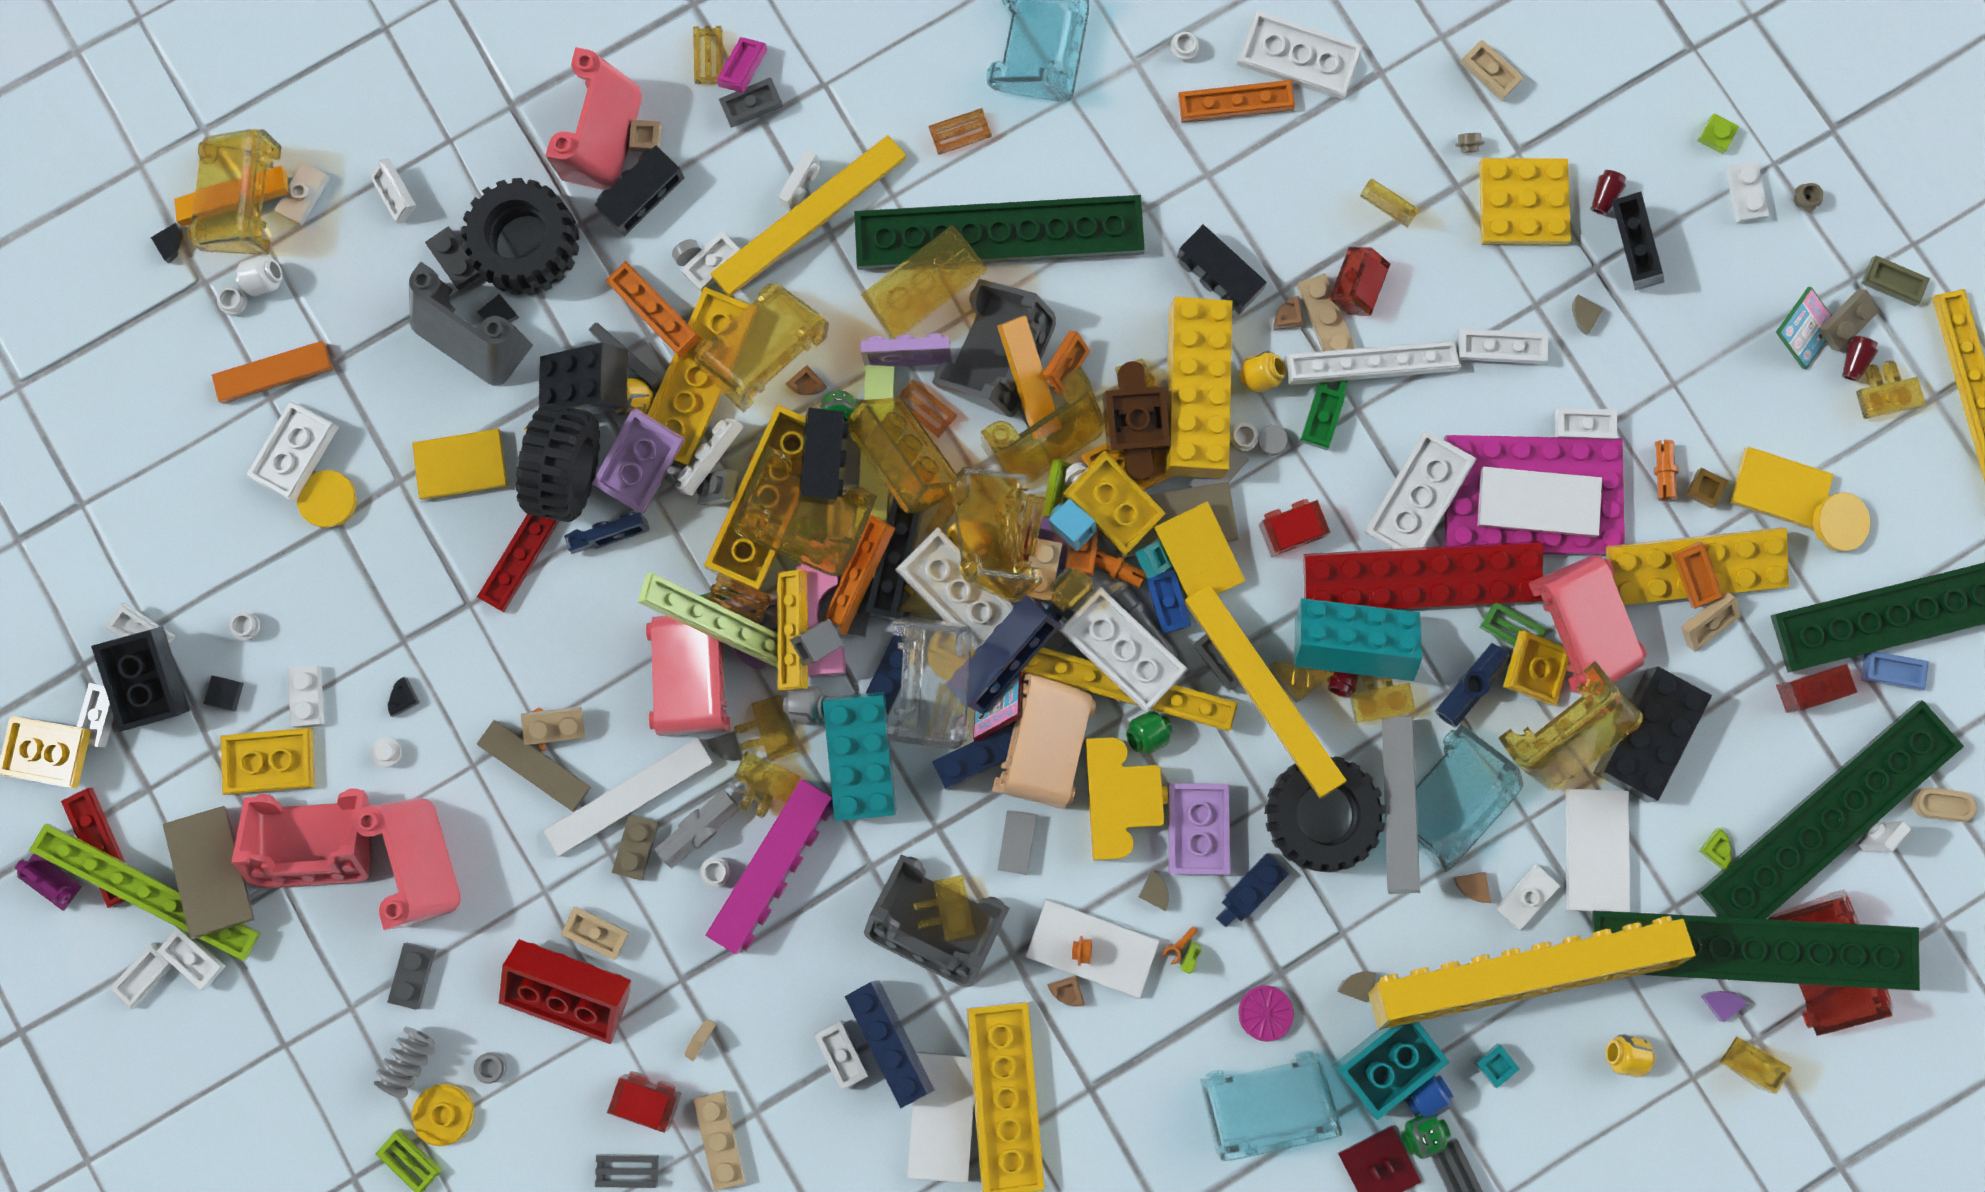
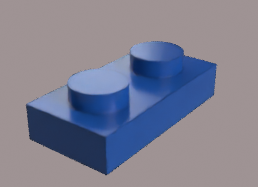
M1175 570L1162 572L1150 579L1146 577L1145 580L1162 635L1191 627Z

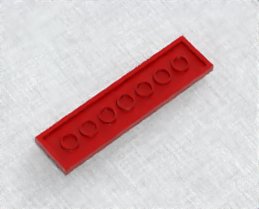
M1541 541L1303 554L1304 599L1387 609L1543 601L1541 595L1533 596L1529 586V582L1543 577V543Z

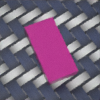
M740 37L716 80L718 86L744 93L768 50L766 44Z

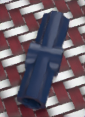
M1490 643L1466 674L1459 678L1457 685L1435 710L1439 718L1456 728L1478 700L1489 691L1491 684L1510 663L1511 657L1509 653L1502 647ZM1469 678H1474L1479 683L1477 693L1472 692L1468 688L1467 682Z

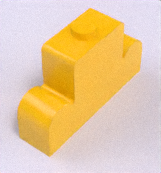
M1113 737L1086 739L1085 749L1093 860L1124 858L1131 853L1134 844L1133 838L1126 831V828L1160 826L1164 823L1163 804H1168L1167 786H1162L1161 769L1158 765L1123 767L1122 764L1127 758L1128 751L1126 745L1120 739Z

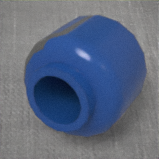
M1434 1075L1412 1092L1405 1101L1415 1116L1421 1113L1423 1117L1431 1118L1437 1117L1449 1110L1452 1105L1450 1099L1454 1096L1441 1075L1437 1077Z

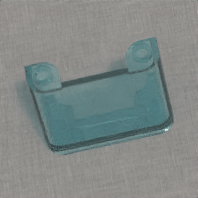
M1002 0L1012 13L1003 62L995 61L990 65L986 74L987 84L995 91L1058 102L1070 101L1075 90L1087 27L1089 0Z
M1462 724L1445 736L1443 740L1445 755L1416 786L1419 850L1445 872L1452 869L1517 797L1523 787L1519 766Z
M1313 1050L1295 1053L1296 1059L1291 1060V1063L1233 1076L1229 1074L1224 1075V1070H1216L1206 1073L1205 1079H1200L1214 1146L1220 1160L1232 1161L1332 1139L1343 1134L1321 1056L1318 1053L1314 1054Z

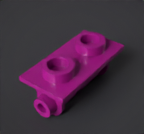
M33 854L28 861L20 860L15 866L17 870L16 877L62 911H65L83 887L50 861L36 854Z

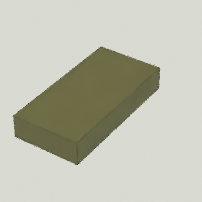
M1875 255L1870 260L1861 284L1912 306H1917L1922 300L1930 278Z

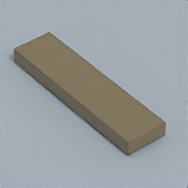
M497 720L492 721L477 742L479 747L572 812H575L592 788L534 746L524 745V739Z

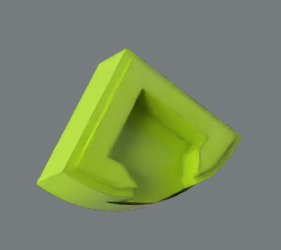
M1716 828L1699 852L1720 869L1727 868L1732 860L1730 840L1721 828Z
M1191 941L1178 966L1179 969L1188 974L1193 972L1197 964L1196 959L1202 951L1201 945Z

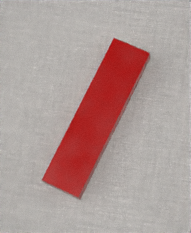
M527 514L477 595V598L505 612L560 521Z
M86 788L61 801L78 839L125 862L93 788ZM99 887L107 908H113L125 902L122 898Z

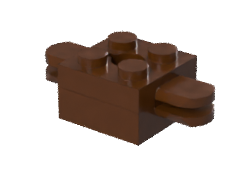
M1130 361L1122 365L1117 373L1118 390L1105 391L1102 396L1106 445L1108 454L1124 453L1126 472L1133 480L1141 481L1148 478L1154 471L1153 451L1166 450L1170 446L1165 386L1147 388L1144 366L1139 362Z

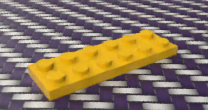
M704 287L688 322V325L702 339L682 358L674 353L647 414L685 438L674 459L675 462L685 466H690L694 459V454L702 441L759 312L757 307L732 297L729 298L727 295Z
M1783 527L1606 546V559L1611 562L1614 568V575L1612 576L1624 605L1688 598L1672 553L1697 542H1702L1705 545L1722 594L1726 592L1738 593L1789 587L1787 529Z
M1028 1002L966 1008L982 1192H1035L1045 1190Z

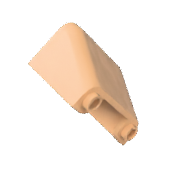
M1033 674L1023 675L1022 717L1015 720L1006 762H1002L1001 768L1006 769V771L1002 772L1000 778L995 777L992 792L1059 809H1064L1067 804H1072L1075 796V787L1072 786L1088 718L1093 716L1096 707V700L1092 699V693Z

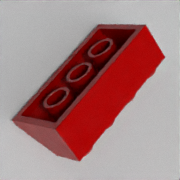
M518 939L502 965L498 1003L611 1045L628 1001L631 980L620 974H614L597 968L592 964L567 957L565 954L542 948L535 943Z

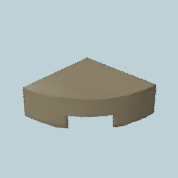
M1578 294L1573 300L1572 311L1578 329L1585 335H1588L1603 308Z
M1151 870L1138 897L1166 911L1169 902L1167 886L1164 880Z
M1368 971L1355 973L1342 981L1337 992L1368 1003V993L1373 987L1377 974Z

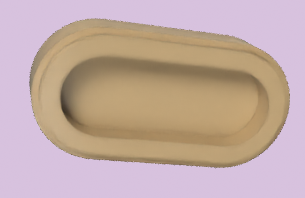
M1921 788L1913 794L1911 800L1913 810L1924 818L1965 822L1972 819L1977 811L1975 799L1970 794L1962 791Z

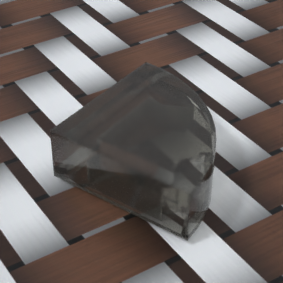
M735 731L706 740L711 751L718 757L729 761L744 760Z

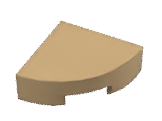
M709 1019L704 1021L692 1037L685 1051V1057L694 1062L717 1025Z

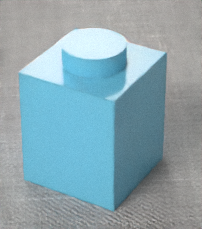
M1068 499L1064 504H1058L1050 514L1049 522L1051 529L1076 552L1097 532L1095 521L1071 499Z

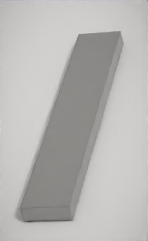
M1412 716L1382 718L1387 891L1389 894L1421 893L1414 721Z

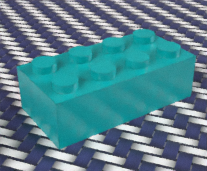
M1301 598L1295 618L1294 667L1408 681L1415 680L1422 661L1420 612Z
M885 692L825 697L823 700V711L835 821L895 815L897 808Z

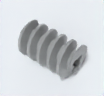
M410 1027L403 1028V1031L409 1036L407 1039L401 1037L396 1039L402 1048H391L389 1050L395 1059L384 1058L383 1063L388 1067V1070L377 1069L376 1074L381 1078V1081H374V1085L396 1098H405L408 1095L406 1087L410 1088L415 1084L413 1077H418L421 1074L422 1069L420 1066L427 1065L428 1058L426 1055L431 1056L435 1052L434 1040L425 1033Z

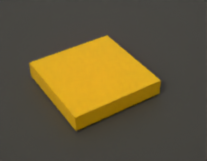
M1519 630L1503 687L1549 706H1557L1567 671L1566 666L1569 664L1564 647L1528 631Z

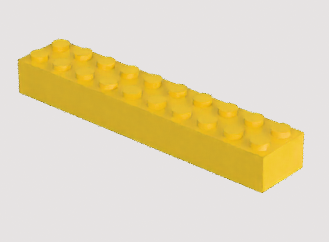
M1671 916L1655 919L1652 921L1653 924L1642 927L1641 923H1633L1623 926V930L1612 933L1611 929L1600 930L1592 933V937L1584 940L1581 939L1580 935L1562 939V943L1551 946L1550 942L1538 943L1531 946V950L1522 953L1520 948H1514L1501 952L1502 956L1490 959L1489 954L1471 958V962L1465 965H1460L1459 961H1452L1440 965L1441 969L1432 972L1429 971L1428 967L1410 971L1411 975L1399 978L1398 974L1386 975L1379 978L1380 981L1375 983L1368 996L1377 1029L1381 1030L1675 968L1693 958L1696 954L1684 919L1672 921Z

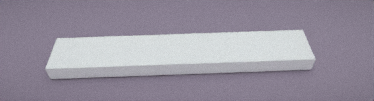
M1455 341L1286 354L1284 358L1289 385L1455 372L1461 368Z
M697 737L553 824L543 832L556 855L560 857L714 764L700 738Z

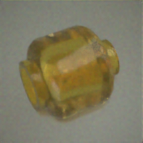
M1077 567L1074 570L1067 568L1050 584L1049 590L1053 595L1050 601L1062 612L1066 609L1077 612L1093 596L1094 591L1091 586L1094 582L1081 569Z

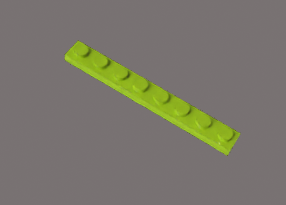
M51 824L43 825L29 849L30 852L189 933L179 890ZM241 924L199 937V939L245 961L248 959L262 933L245 924Z

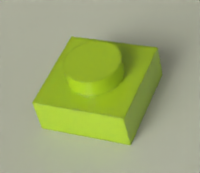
M1713 113L1697 141L1723 154L1727 151L1739 126Z

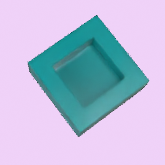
M1160 540L1150 543L1135 552L1147 579L1155 577L1172 567Z
M1498 1043L1474 1062L1495 1088L1501 1086L1520 1070Z

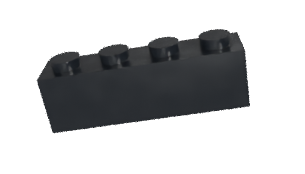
M893 497L887 523L893 526L895 530L875 572L866 609L869 617L896 623L898 621L905 592L904 586L907 582L895 569L915 550L924 512L922 503Z

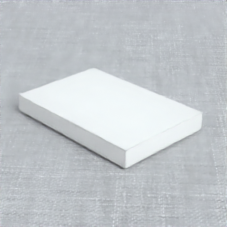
M290 401L245 476L295 502L339 426Z

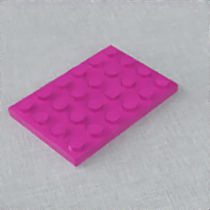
M1446 435L1444 437V441L1477 458L1445 512V546L1541 541L1543 543V554L1606 556V546L1625 544L1622 438L1611 440ZM1493 467L1602 477L1599 536L1586 537L1478 527L1481 468Z

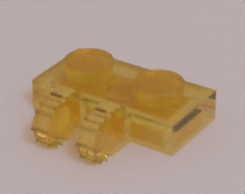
M1891 360L1885 361L1883 365L1884 377L1888 383H1883L1879 367L1871 364L1865 371L1867 383L1870 387L1856 391L1863 419L1911 410L1926 405L1918 377L1901 380L1895 361Z
M1362 675L1366 691L1351 693L1350 695L1355 723L1416 712L1410 682L1393 685L1392 678L1381 677L1384 687L1375 689L1373 676Z
M781 695L751 703L756 720L734 727L735 734H742L759 728L761 738L744 741L739 745L741 751L764 745L769 761L798 752L787 714L783 711Z
M745 751L733 777L735 780L748 785L740 801V808L746 811L754 800L756 790L764 792V795L757 807L756 816L765 817L772 804L773 797L787 803L801 776Z
M963 875L933 881L937 898L913 903L914 909L919 911L939 906L941 916L933 919H922L917 922L918 929L942 924L946 941L975 935Z

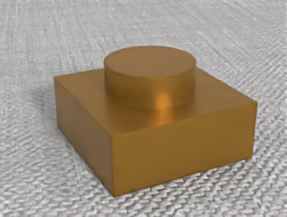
M1700 468L1697 470L1685 496L1712 509L1717 506L1728 480L1704 468Z

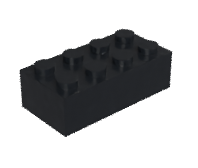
M1659 666L1647 669L1593 774L1624 791H1629L1630 794L1645 802L1659 801L1712 695Z

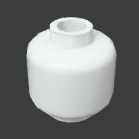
M258 255L244 260L238 265L236 283L247 294L259 297L278 289L283 274L281 267L275 260L265 255Z

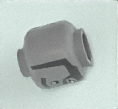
M808 686V689L791 690L789 695L784 697L783 711L787 713L789 720L794 724L817 725L824 718L823 700L828 696L824 694L822 689L814 686Z

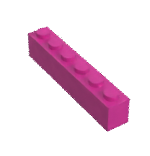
M800 780L705 936L735 955L739 954L742 950L747 952L756 938L752 934L758 923L763 925L772 911L768 907L773 898L779 899L788 884L784 881L789 872L795 873L804 858L800 854L806 845L811 847L820 832L816 828L822 819L827 821L834 811L832 796L806 780Z

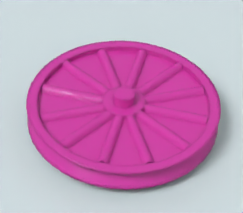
M1263 985L1249 990L1243 996L1239 1005L1238 1016L1240 1024L1247 1034L1256 1040L1268 1042L1283 1037L1289 1031L1293 1022L1294 1011L1290 999L1284 992L1273 986Z

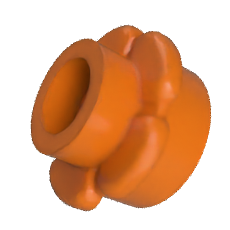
M1080 936L1079 941H1073L1072 960H1078V966H1081V964H1091L1092 939H1083V936Z

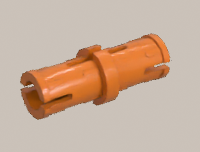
M1661 440L1655 442L1657 466L1654 467V474L1657 476V499L1659 501H1668V497H1670L1671 501L1677 499L1676 474H1678V466L1675 465L1674 440H1664V444H1662Z
M1097 548L1096 568L1109 573L1112 579L1119 578L1136 586L1138 589L1142 587V581H1145L1147 577L1143 570L1126 563L1125 558L1121 556L1116 558Z

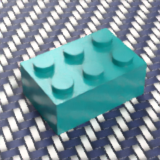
M1414 1022L1376 1030L1332 1066L1368 1113L1376 1120H1379L1450 1062L1421 1024Z

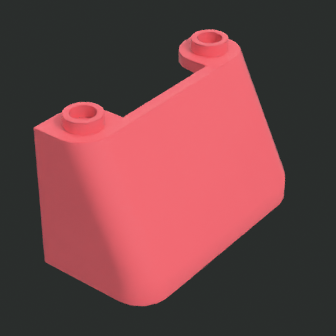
M575 47L571 67L577 77L586 80L585 85L588 88L576 133L561 131L554 134L549 141L545 156L562 181L601 190L611 189L618 182V178L623 171L629 149L631 120L637 119L642 94L634 81L591 50Z
M1599 555L1589 556L1529 582L1533 596L1541 595L1546 603L1542 605L1543 609L1550 612L1570 664L1566 667L1569 672H1573V675L1567 677L1566 680L1570 690L1585 696H1591L1604 690L1644 665V658L1647 656L1644 646L1636 638L1612 576L1614 575V568L1608 559H1603Z
M652 617L651 623L646 625L647 640L651 641L653 711L649 712L650 729H655L656 734L659 736L730 732V717H726V710L722 709V707H727L724 691L723 642L670 617Z
M350 788L340 793L335 804L282 807L273 796L268 794L244 797L231 863L249 884L259 888L366 881L370 871V837L362 836L356 831L350 811L369 806V798L364 790Z
M416 798L366 806L350 811L354 827L360 835L366 837L383 835L399 893L384 898L380 903L379 916L383 930L410 927L456 910L461 900L460 892L436 808L432 802L427 799Z

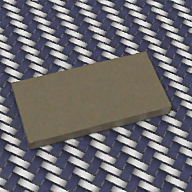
M1229 482L1149 494L1166 513L1156 525L1208 501L1226 541L1230 542L1239 539ZM1154 527L1126 556L1122 554V557L1125 559L1137 557L1135 552L1159 540Z
M221 806L164 823L163 829L190 938L196 939L254 921L245 879L231 863L235 840L227 808Z

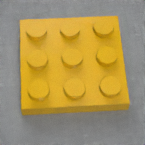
M1482 158L1480 160L1481 245H1568L1571 242L1568 158Z

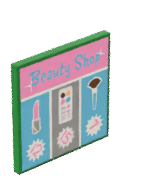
M1807 287L1776 331V334L1802 369H1807L1826 342L1819 328L1832 316L1812 287Z

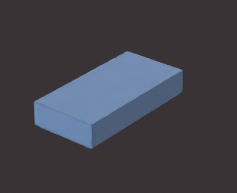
M1876 651L1864 654L1861 680L1924 691L1929 661Z

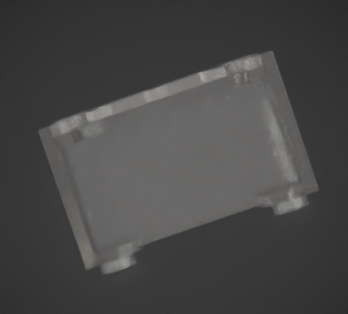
M914 616L895 619L893 622V635L901 636L903 642L898 643V649H903L900 707L894 708V715H899L895 725H887L886 740L948 749L959 748L963 742L968 740L970 727L967 724L971 651L975 646V634L966 625Z

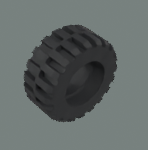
M513 178L512 183L509 184L504 179L496 182L497 187L493 189L489 186L483 189L484 195L480 199L475 197L470 203L473 207L471 212L466 211L463 220L467 223V226L461 227V236L465 240L462 246L464 252L469 256L468 260L488 283H492L495 288L503 292L508 290L513 295H521L522 290L528 295H534L538 293V288H543L544 291L553 288L551 283L556 279L561 282L566 277L563 274L565 269L571 270L575 264L571 257L572 255H578L579 245L576 241L580 239L579 230L575 226L576 221L561 198L548 186H541L538 181L531 179L528 180L527 184L522 178ZM524 216H533L543 220L545 224L543 240L531 254L522 258L510 259L502 257L498 253L497 243L499 235L509 222Z
M546 404L539 407L538 411H535L532 421H529L526 435H524L522 440V448L518 457L519 464L516 470L517 501L520 508L528 515L562 522L573 521L581 515L582 509L585 508L587 499L592 491V482L596 476L595 472L599 461L598 453L600 451L599 423L591 412L555 404Z
M1337 756L1331 757V759L1347 780L1345 784L1337 789L1346 796L1352 812L1350 827L1338 840L1329 843L1317 842L1309 838L1301 830L1297 821V805L1303 794L1312 787L1296 763L1288 767L1284 773L1277 777L1276 783L1273 788H1270L1267 795L1269 800L1268 804L1265 805L1264 814H1267L1268 823L1265 824L1267 832H1270L1273 838L1271 841L1276 848L1281 850L1282 855L1288 861H1293L1297 866L1319 872H1337L1338 870L1354 867L1357 862L1363 861L1369 856L1368 852L1372 848H1376L1380 841L1378 839L1379 833L1384 831L1385 823L1382 822V814H1386L1385 805H1381L1379 797L1382 796L1379 787H1374L1372 783L1374 779L1369 773H1363L1360 770L1361 766L1354 762L1344 761V758Z

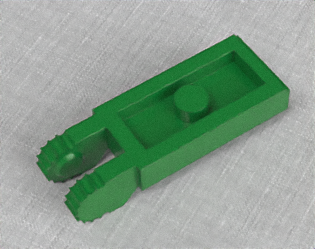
M1348 380L1338 381L1337 391L1327 388L1328 382H1321L1317 386L1299 442L1324 450L1329 449L1346 397L1344 392Z

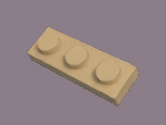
M1324 273L1299 282L1296 287L1322 351L1356 349L1326 274Z
M725 1090L695 1098L693 1101L714 1191L744 1184L746 1180Z

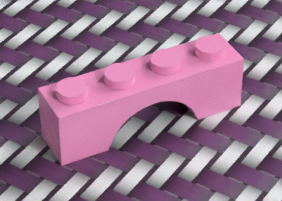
M836 555L800 557L801 566H796V570H807L808 629L819 623V612L822 603L832 592L836 591L839 585V559ZM844 645L815 663L809 664L808 676L817 678L846 675Z

